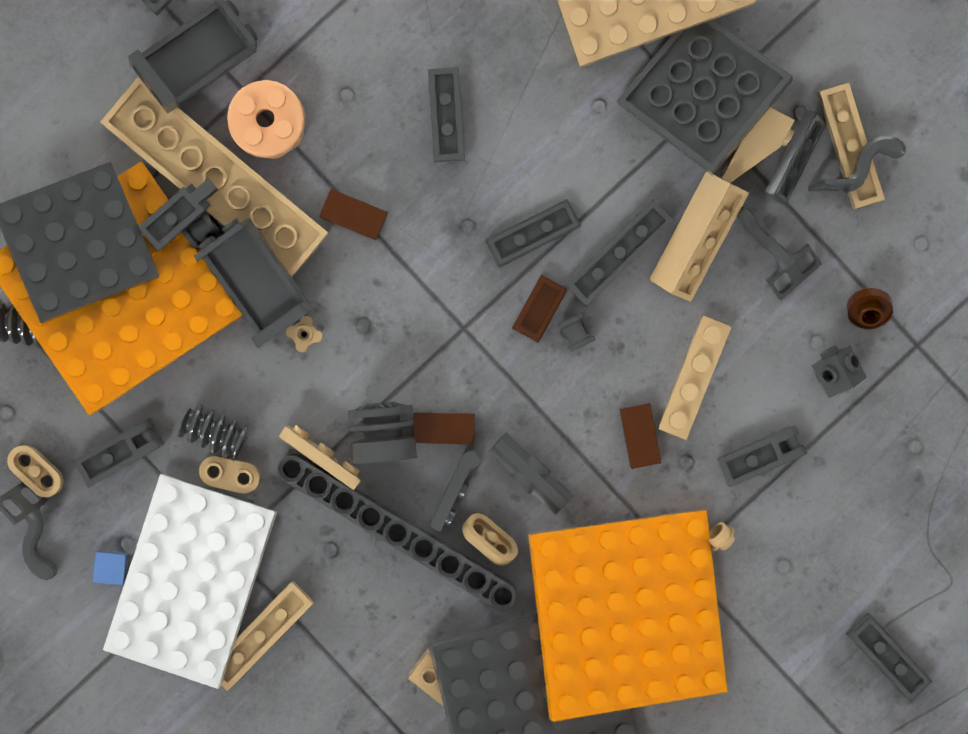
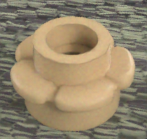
M720 522L709 531L710 539L707 541L711 544V549L717 551L719 548L726 550L735 540L733 536L735 530L733 527Z

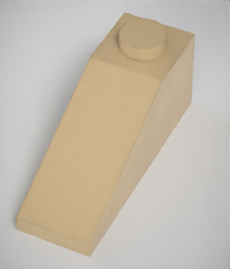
M770 107L733 151L719 178L731 183L779 149L781 145L786 147L795 132L791 129L795 120Z

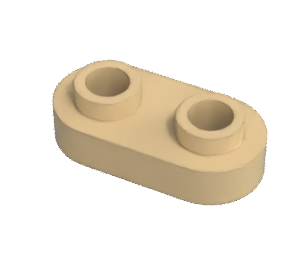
M22 445L11 450L7 459L9 469L36 495L50 497L62 489L64 483L62 473L36 448L30 445ZM23 455L30 457L31 461L28 466L22 463ZM47 475L53 479V484L50 487L44 483V478Z
M222 456L206 458L199 468L200 478L206 485L237 493H250L259 486L261 481L260 471L254 464L240 460L233 462V459L223 458ZM211 466L218 467L220 472L217 477L210 475L209 469ZM241 473L248 474L249 482L247 484L239 481Z
M475 513L463 523L462 532L465 539L494 564L506 566L516 558L518 547L514 539L487 516Z

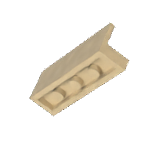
M706 172L651 274L650 281L669 293L691 302L749 192Z

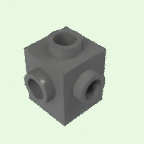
M850 345L839 350L837 346H833L821 352L820 356L822 359L812 365L817 380L822 384L829 398L854 388L867 378L861 367L859 357L854 354Z

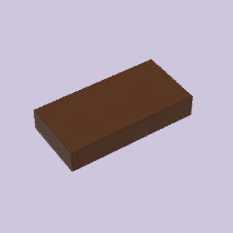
M330 189L319 217L377 241L388 212Z
M541 275L512 329L539 343L568 289Z
M650 403L619 409L630 468L635 469L661 464Z
M414 412L413 436L416 443L474 445L475 414Z

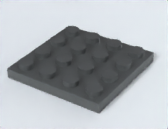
M713 19L673 34L619 97L617 102L711 175H714L790 85L793 77Z
M111 162L0 203L1 231L41 324L159 278L158 271L144 238L138 229V224Z

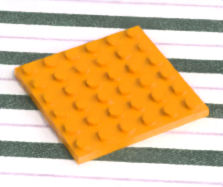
M142 161L117 176L138 226L168 201V198ZM183 233L160 252L142 234L158 271L159 278L43 324L39 321L8 245L0 249V287L89 416H92L243 316L205 261L202 259L196 261L193 257L201 249H195Z
M702 509L528 534L549 720L555 722L728 692L711 544L707 541L710 539L707 510Z

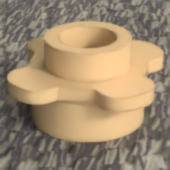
M303 316L299 323L286 329L287 337L293 339L296 344L295 348L299 352H306L308 346L314 342L319 343L322 340L321 331L316 330L312 324L313 320L309 316ZM303 331L307 332L306 337H302L301 333Z

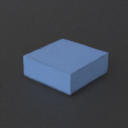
M96 551L92 583L124 585L128 554Z

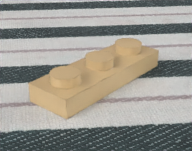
M289 425L285 426L278 436L352 490H355L363 479L358 475L361 471L359 468L347 460L344 463L338 461L333 457L336 453L322 442L317 446L308 439L310 434L300 426L295 425L293 428Z

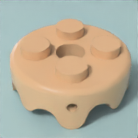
M261 80L247 84L233 97L228 108L227 123L231 137L247 154L253 157L276 159L282 157L301 143L304 136L306 116L300 100L292 90L276 81ZM263 111H271L274 114V122L269 127H261L258 124V115Z

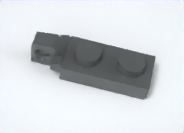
M206 179L197 188L192 184L187 188L183 187L139 225V231L158 252L162 251L206 212L205 210L211 206L207 200L218 191L217 187L209 179Z

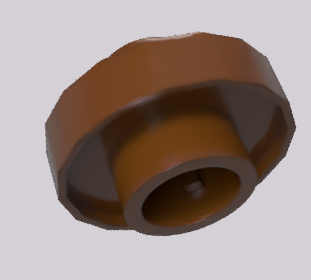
M862 289L854 293L847 303L848 319L853 325L862 329L879 328L885 325L894 313L891 297L881 289Z

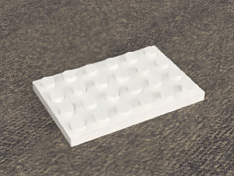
M160 474L103 650L219 689L277 511L165 474Z

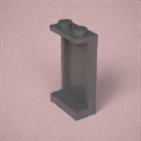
M214 0L211 6L141 53L138 49L128 56L131 68L167 114L257 52L256 40H258L256 33L249 24L245 26L237 17L239 12L230 0Z
M236 218L222 228L224 234L218 239L213 235L199 245L201 251L193 257L196 261L201 259L205 261L256 333L251 339L259 348L314 308L252 220L248 218L239 222Z

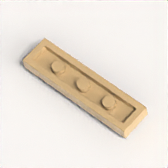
M849 83L817 93L843 179L852 176L859 153L868 143ZM873 159L863 185L857 190L848 193L853 210L885 200Z
M701 316L657 429L687 440L732 328L731 326L706 316Z
M294 581L236 638L221 684L226 691H229L315 603Z

